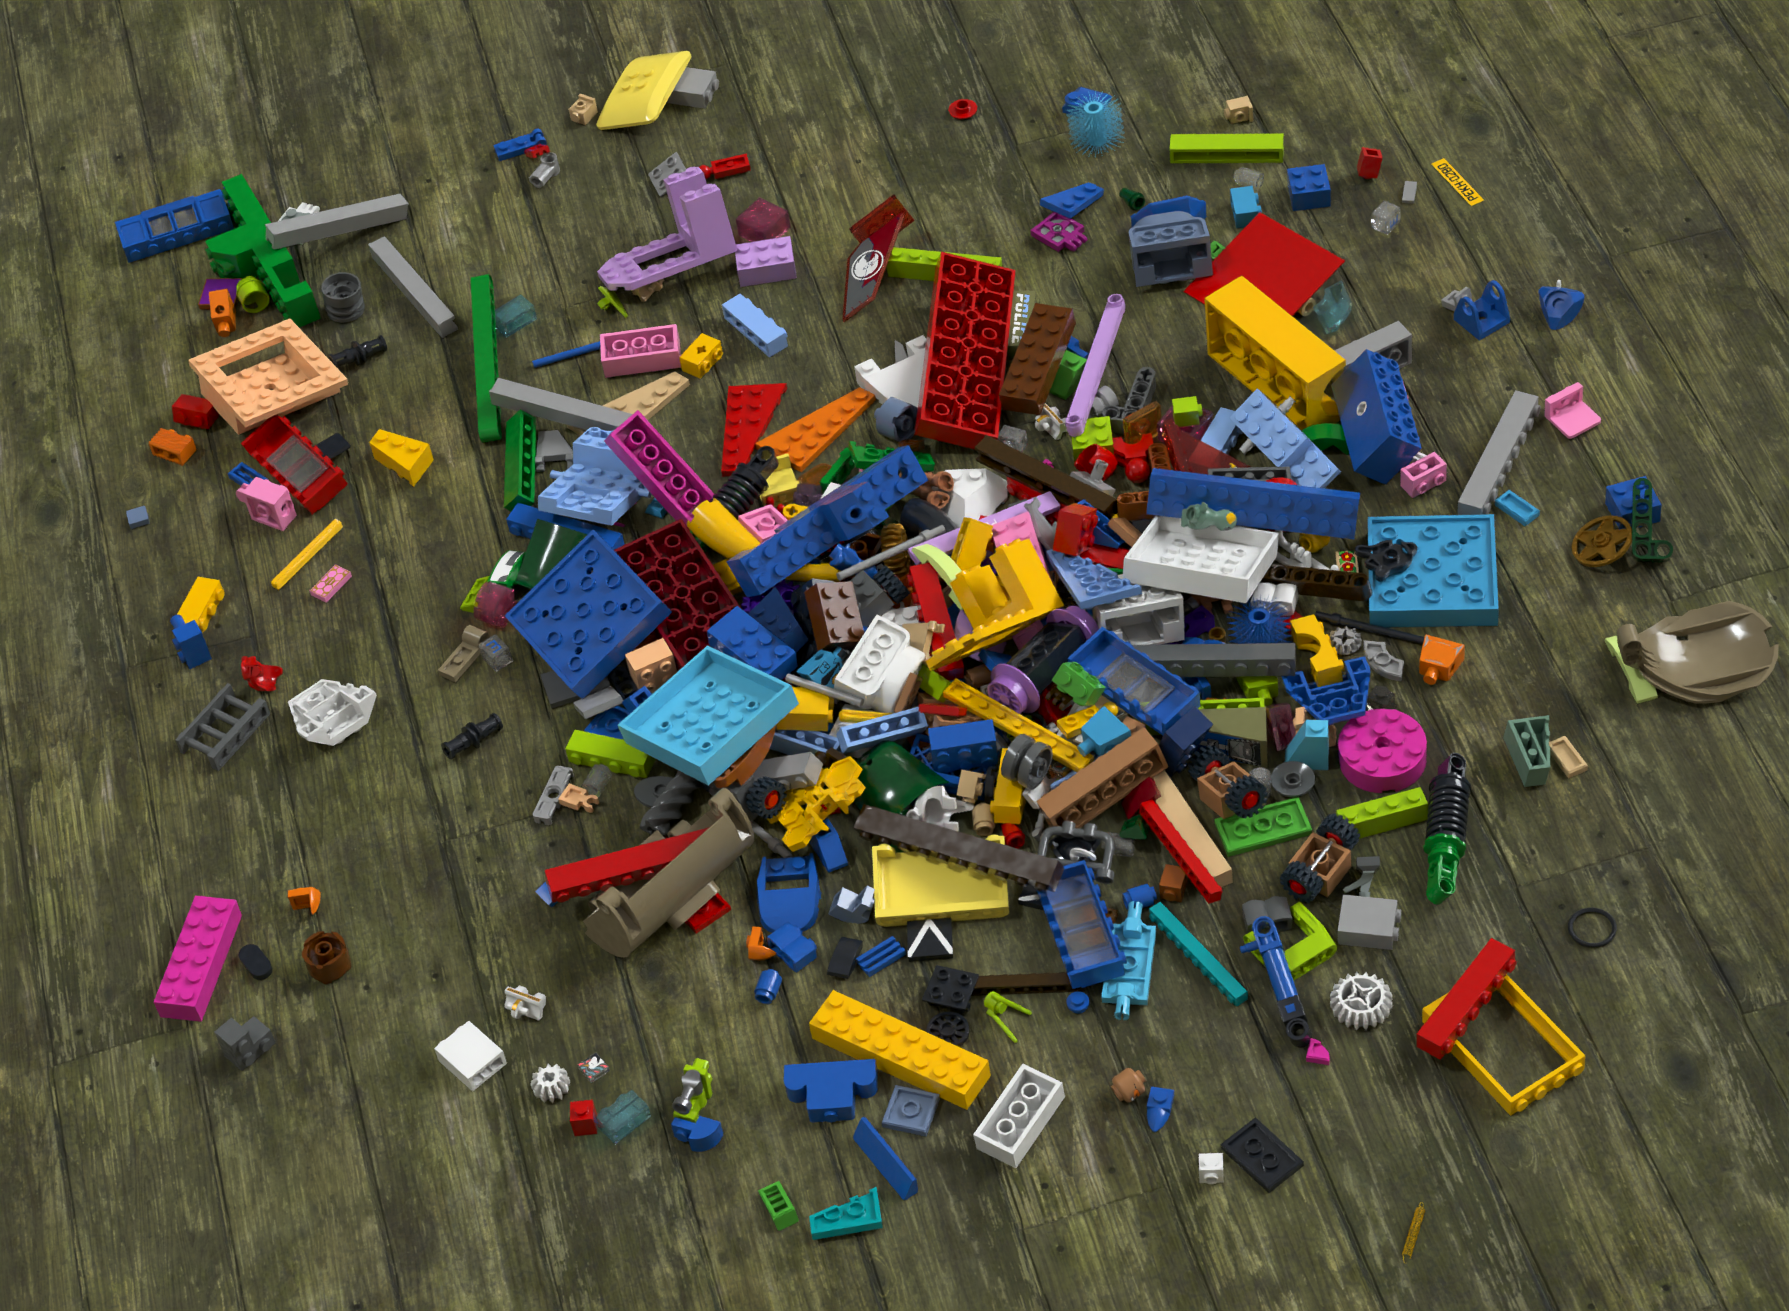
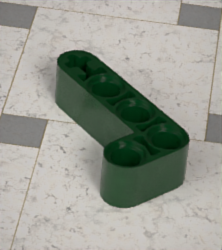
M1639 478L1634 482L1632 489V557L1638 562H1667L1672 557L1673 546L1666 540H1652V483L1646 478ZM1640 485H1644L1646 489L1644 499H1640ZM1639 505H1644L1647 507L1648 512L1639 514L1636 508ZM1638 526H1645L1648 532L1645 535H1639L1636 532V528ZM1642 546L1647 549L1648 553L1640 556L1636 553V549ZM1666 547L1669 550V554L1661 556L1658 554L1657 549Z

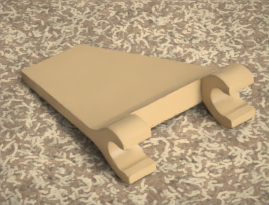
M936 621L903 624L902 627L910 634L909 645L924 652L925 659L922 664L927 665L926 660L931 658L929 650L933 632L943 633L945 625L936 624Z

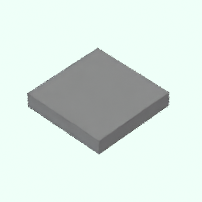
M608 687L577 700L573 704L575 709L585 719H588L622 704L623 700L614 688Z

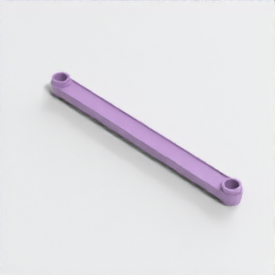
M1113 294L1107 299L1108 302L1066 418L1065 425L1070 436H1079L1084 432L1123 313L1125 312V301L1120 294Z

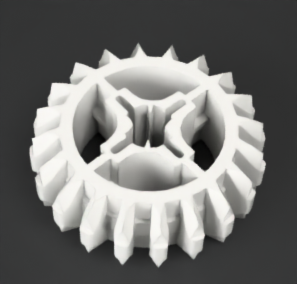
M1356 972L1353 977L1347 974L1346 980L1340 978L1338 984H1334L1333 991L1330 994V1007L1333 1010L1334 1017H1338L1340 1023L1345 1022L1347 1028L1351 1025H1354L1356 1030L1359 1026H1363L1367 1030L1368 1025L1375 1028L1377 1022L1383 1024L1384 1018H1388L1392 1009V994L1389 986L1384 985L1383 978L1377 980L1375 974L1369 977L1367 972L1364 975H1359Z

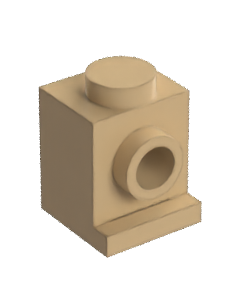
M579 94V99L569 108V114L572 121L586 125L598 113L595 98Z
M1248 96L1226 101L1224 115L1231 124L1247 120L1253 122V107Z
M961 770L957 796H961L964 802L975 803L978 795L981 796L983 783H981V779H986V775Z

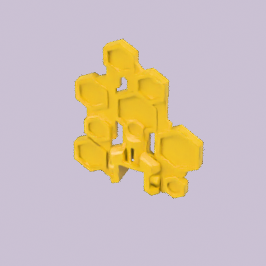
M851 756L832 763L829 769L822 768L815 786L790 789L784 792L787 794V798H783L786 801L785 805H781L783 809L777 811V816L773 815V818H767L771 824L780 821L787 829L782 841L792 852L806 847L812 836L816 835L819 831H828L829 828L823 820L838 807L845 814H848V806L853 803L856 797L862 795L866 787L858 777L863 769ZM824 785H826L828 789L823 790ZM803 804H807L805 811L801 807ZM824 804L827 810H825L821 805Z

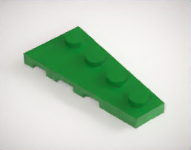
M849 441L848 445L856 468L863 470L895 450L890 447H886L885 450L876 449L872 444H866V447L857 446L854 441ZM912 451L924 472L934 471L935 463L931 454Z

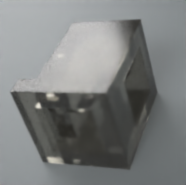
M1375 686L1367 696V711L1377 709L1378 705L1382 706V709H1396L1395 694L1385 686Z

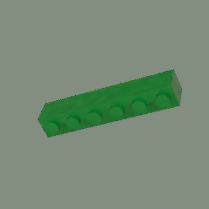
M521 409L506 422L504 508L511 512L517 503L532 506L535 496L536 417Z

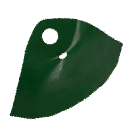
M537 519L515 583L532 589L588 534Z

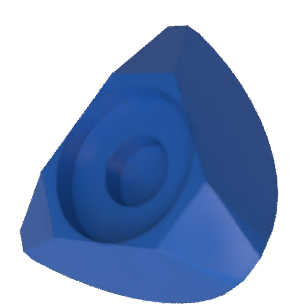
M1561 280L1557 281V287L1543 286L1538 292L1544 317L1552 330H1558L1569 324L1577 316L1584 303V294L1577 290L1561 288Z

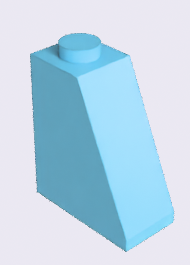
M1306 720L1285 749V762L1298 761L1308 765L1312 770H1328V720Z

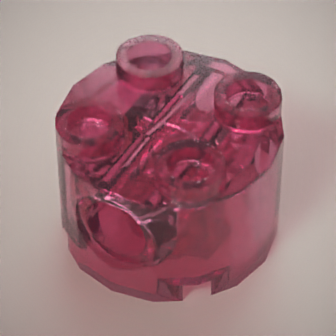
M488 581L489 583L485 582L475 600L479 604L478 607H474V617L476 620L505 628L508 623L505 615L517 604V600H514V589Z

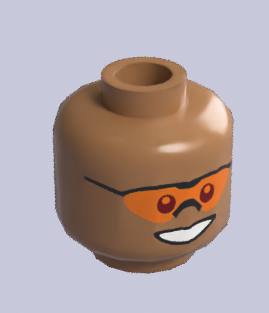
M1126 1068L1113 1077V1085L1110 1087L1121 1102L1124 1100L1130 1103L1145 1092L1143 1083L1146 1082V1079L1139 1070L1134 1072L1133 1069Z

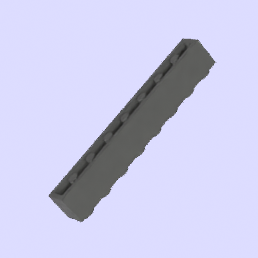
M1295 643L1132 645L1136 650L1147 654L1151 660L1157 664H1162L1167 671L1179 677L1295 676L1296 672ZM1129 663L1123 666L1124 678H1136L1142 674V672Z

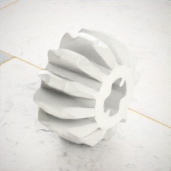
M547 1064V1067L544 1069L539 1067V1073H533V1080L531 1081L534 1095L537 1098H541L543 1102L550 1099L553 1103L555 1098L562 1100V1094L568 1093V1086H570V1079L564 1068L560 1069L558 1064L553 1067Z

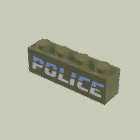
M1013 291L1007 347L1008 360H1013L1035 303L1040 304V299H1036V291Z

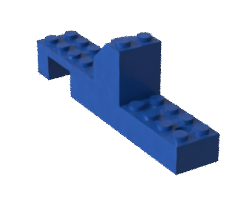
M909 445L899 447L774 530L776 534L755 548L742 551L726 562L747 597L761 595L838 542L849 540L887 519L889 516L885 509L927 482L928 478ZM898 470H899V471L901 472V474H902L901 477H899V475H898Z

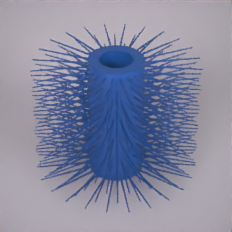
M1257 601V607L1255 604L1251 610L1247 608L1249 612L1246 614L1233 612L1242 616L1233 618L1242 623L1238 621L1228 623L1237 625L1228 629L1237 630L1236 633L1228 635L1237 637L1229 642L1255 644L1277 643L1282 640L1284 643H1291L1290 641L1283 640L1291 637L1290 635L1283 634L1290 631V629L1283 627L1291 623H1282V621L1291 617H1280L1283 614L1278 613V616L1275 614L1278 612L1277 610L1273 611V614L1270 612L1273 608L1268 611V607L1266 609L1262 606L1258 608Z

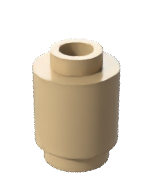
M987 803L977 804L972 809L973 829L979 836L991 835L995 828L994 814L990 813V805Z

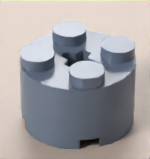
M890 397L874 413L878 433L898 442L911 439L915 434L914 428L918 408L895 397Z

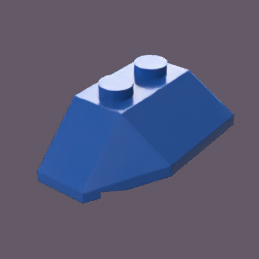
M1183 196L1149 203L1131 216V228L1146 216L1174 211L1187 212L1193 217H1201L1205 220L1207 217L1206 202L1191 196Z

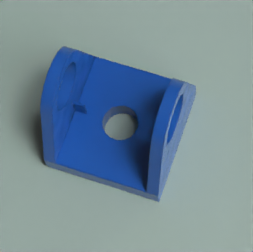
M1495 280L1487 283L1482 297L1475 302L1466 296L1461 298L1454 312V320L1479 341L1510 323L1505 292L1502 286ZM1492 286L1498 290L1500 298L1495 295Z

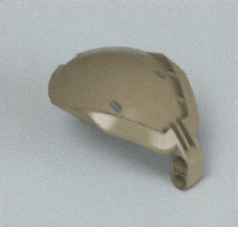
M1732 601L1689 610L1682 616H1667L1639 634L1636 626L1633 624H1625L1617 629V643L1625 665L1638 669L1643 678L1657 689L1695 704L1722 702L1741 692L1759 686L1773 671L1779 651V644L1772 647L1769 646L1765 632L1772 628V626L1765 617L1751 607ZM1688 636V640H1677L1676 637Z

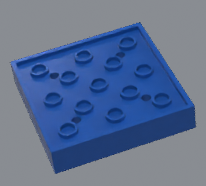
M592 530L505 617L566 685L583 699L626 658L625 654L632 652L672 611L596 531Z

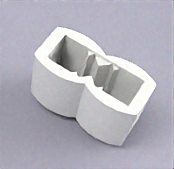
M1259 583L1253 592L1251 606L1254 607L1256 604L1257 607L1258 601V608L1260 606L1265 607V609L1268 607L1267 611L1273 608L1270 612L1274 614L1273 611L1277 610L1278 612L1275 614L1279 615L1278 613H1282L1283 615L1281 616L1293 615L1299 598L1297 586L1288 583L1278 585Z

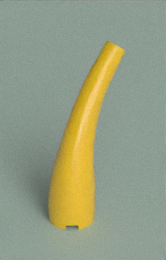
M713 498V502L705 500L698 505L692 512L694 515L692 521H687V527L698 539L728 559L761 544L716 498ZM807 563L785 579L807 582L814 578L840 582L836 575L840 570L835 569L830 563Z

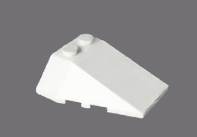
M321 679L289 700L288 704L300 736L307 741L334 746L342 743L352 733L360 731L368 723L377 695L367 686L361 685L360 688H356L350 683L343 686L337 681Z

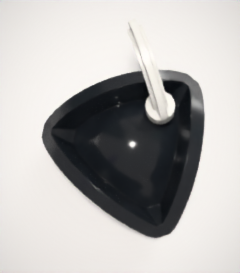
M1057 835L1048 845L1058 859L1085 860L1088 862L1089 859L1096 860V856L1093 853L1101 843V840L1087 841L1080 837L1067 839Z

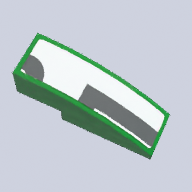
M508 550L500 557L488 579L490 593L510 595L513 584L517 585L515 581L526 552Z

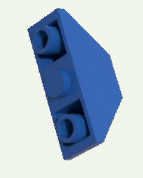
M825 818L823 822L829 830L819 831L816 835L812 836L809 843L829 873L847 866L848 861L837 831L829 819Z

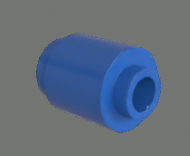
M1148 884L1127 889V892L1122 893L1123 902L1127 910L1128 904L1134 901V908H1136V902H1140L1143 908L1154 905V900L1157 899L1154 887H1149Z
M768 969L761 972L754 990L755 999L760 1003L771 1004L772 1000H775L782 982V977L777 971Z

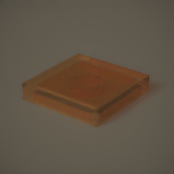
M1157 401L1123 418L1125 443H1138L1142 439V434L1151 433L1152 438L1163 433L1161 405Z

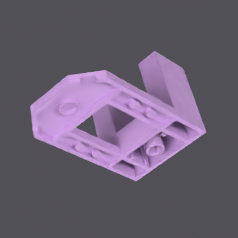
M689 167L685 172L673 173L668 178L663 179L679 233L670 234L662 240L651 241L643 247H635L627 253H618L609 259L597 271L599 279L609 290H617L618 287H624L625 290H634L737 251L721 191L715 184L706 183L704 172L699 167ZM684 246L690 249L689 252L684 253L681 257L669 258L664 263L651 265L643 271L637 265Z

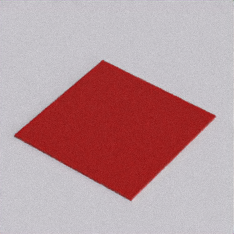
M1259 212L1212 261L1213 275L1196 278L1183 292L1205 305V297L1238 277L1243 276L1293 316L1335 273L1345 260Z

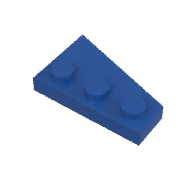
M1088 182L1041 198L1040 206L1071 219L1102 197L1104 189Z

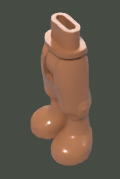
M944 471L936 474L924 472L928 481L910 493L923 500H927L941 509L949 502L950 496L941 491H934L932 487L935 486L950 492L954 488L953 478L950 473Z

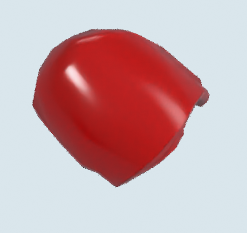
M1092 444L1080 453L1074 466L1079 472L1085 471L1091 475L1097 459L1108 463L1102 478L1104 482L1117 469L1118 461L1108 449L1098 444Z

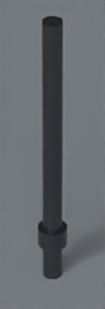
M1320 611L1315 613L1317 620L1330 622V625L1337 627L1340 625L1420 645H1423L1425 638L1345 618L1337 613L1328 614Z

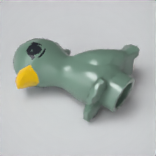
M1202 502L1201 505H1190L1187 509H1182V527L1188 526L1191 529L1200 530L1214 525L1221 531L1232 530L1237 524V516L1233 511L1227 509L1214 511L1205 502Z

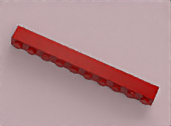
M1153 799L1142 802L1140 804V815L1207 903L1210 904L1221 900L1223 893L1221 886L1217 884L1215 878L1210 875L1208 869L1204 867L1201 860L1197 858L1194 851L1190 849L1187 842L1180 836V833L1174 828L1172 822L1167 819L1165 813L1160 810L1158 804Z

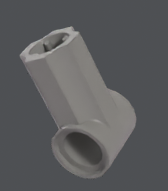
M548 152L541 156V164L529 177L530 183L537 188H541L550 177L559 174L560 168L557 155Z

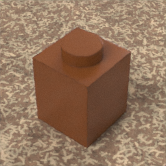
M1165 864L1159 883L1161 899L1182 902L1188 884V876L1180 866Z

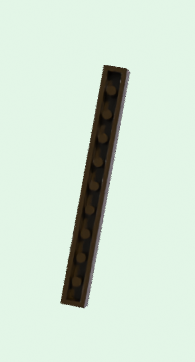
M863 804L854 825V829L860 834L859 837L864 840L871 841L875 839L880 844H889L890 846L892 844L904 852L916 851L918 855L925 858L933 856L936 857V860L948 864L950 861L962 869L967 870L970 867L982 875L994 874L1000 880L1007 881V879H1011L1023 887H1027L1028 884L1044 893L1047 890L1051 892L1056 891L1064 871V867L1058 860Z

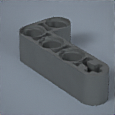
M1150 367L1139 369L1125 407L1108 406L1103 409L1102 417L1110 416L1112 433L1133 436L1140 432L1156 389L1154 369Z

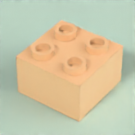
M663 638L625 654L630 676L638 689L646 686L651 693H654L677 673L673 654Z

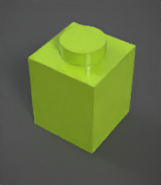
M1196 396L1172 399L1175 428L1199 425V416H1203L1202 406L1197 404Z

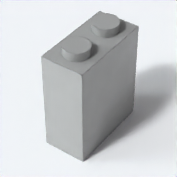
M686 67L666 103L706 109L708 103L712 100L715 90L719 87L716 71Z
M1343 895L1338 925V944L1392 950L1393 942L1398 941L1399 928L1396 927V923L1401 922L1402 910L1398 909L1397 900Z

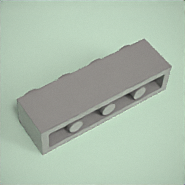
M811 752L765 759L753 773L752 777L755 782H758V778L770 777L782 783L786 791L805 788L817 784L823 763Z

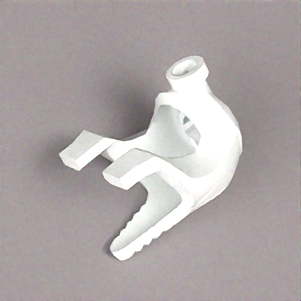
M935 786L917 798L914 809L909 810L906 816L959 832L958 822H950L951 815L957 812L971 811L974 808V804L949 797L944 786Z

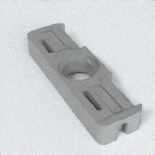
M556 766L533 812V818L536 823L543 821L545 825L552 824L551 818L556 808L561 806L558 798L566 789L570 778L574 777L572 768ZM553 792L559 793L556 798L548 797Z

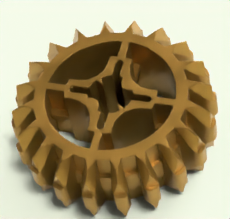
M893 523L883 526L881 530L882 552L908 541L902 524ZM908 550L883 561L885 566L898 578L909 573L911 559Z

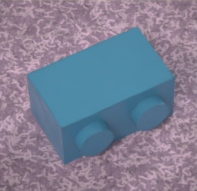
M1253 186L1230 189V203L1236 228L1246 227L1259 212L1262 213L1261 206H1257L1259 204L1258 193H1254Z

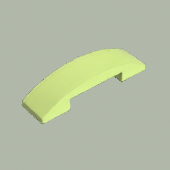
M924 544L912 548L911 551L922 564L930 563L952 589L950 582L955 580V575L962 571L946 553L932 545ZM952 589L948 596L953 600V602L958 606L960 610H963L956 594Z
M1617 636L1605 638V643L1612 656H1616L1629 681V689L1636 703L1657 699L1656 688L1643 678L1638 669L1624 664L1618 647Z

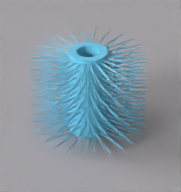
M1095 99L1093 102L1087 101V104L1083 102L1085 104L1083 106L1076 103L1081 108L1077 109L1079 106H1075V109H1071L1079 110V112L1074 114L1072 111L1067 110L1074 116V118L1068 116L1073 121L1068 123L1074 127L1073 129L1069 128L1074 133L1070 134L1074 136V144H1077L1076 140H1081L1085 143L1084 148L1087 144L1090 145L1088 149L1091 146L1093 148L1096 146L1097 150L1098 146L1104 147V144L1109 147L1106 143L1113 139L1115 140L1114 142H1117V138L1112 137L1120 136L1116 129L1122 131L1124 128L1123 126L1119 130V127H1117L1121 125L1117 121L1121 118H1118L1116 115L1120 113V110L1117 112L1111 106V102H1109L1110 105L1107 103V100L1104 104L1098 102V100L1095 101Z

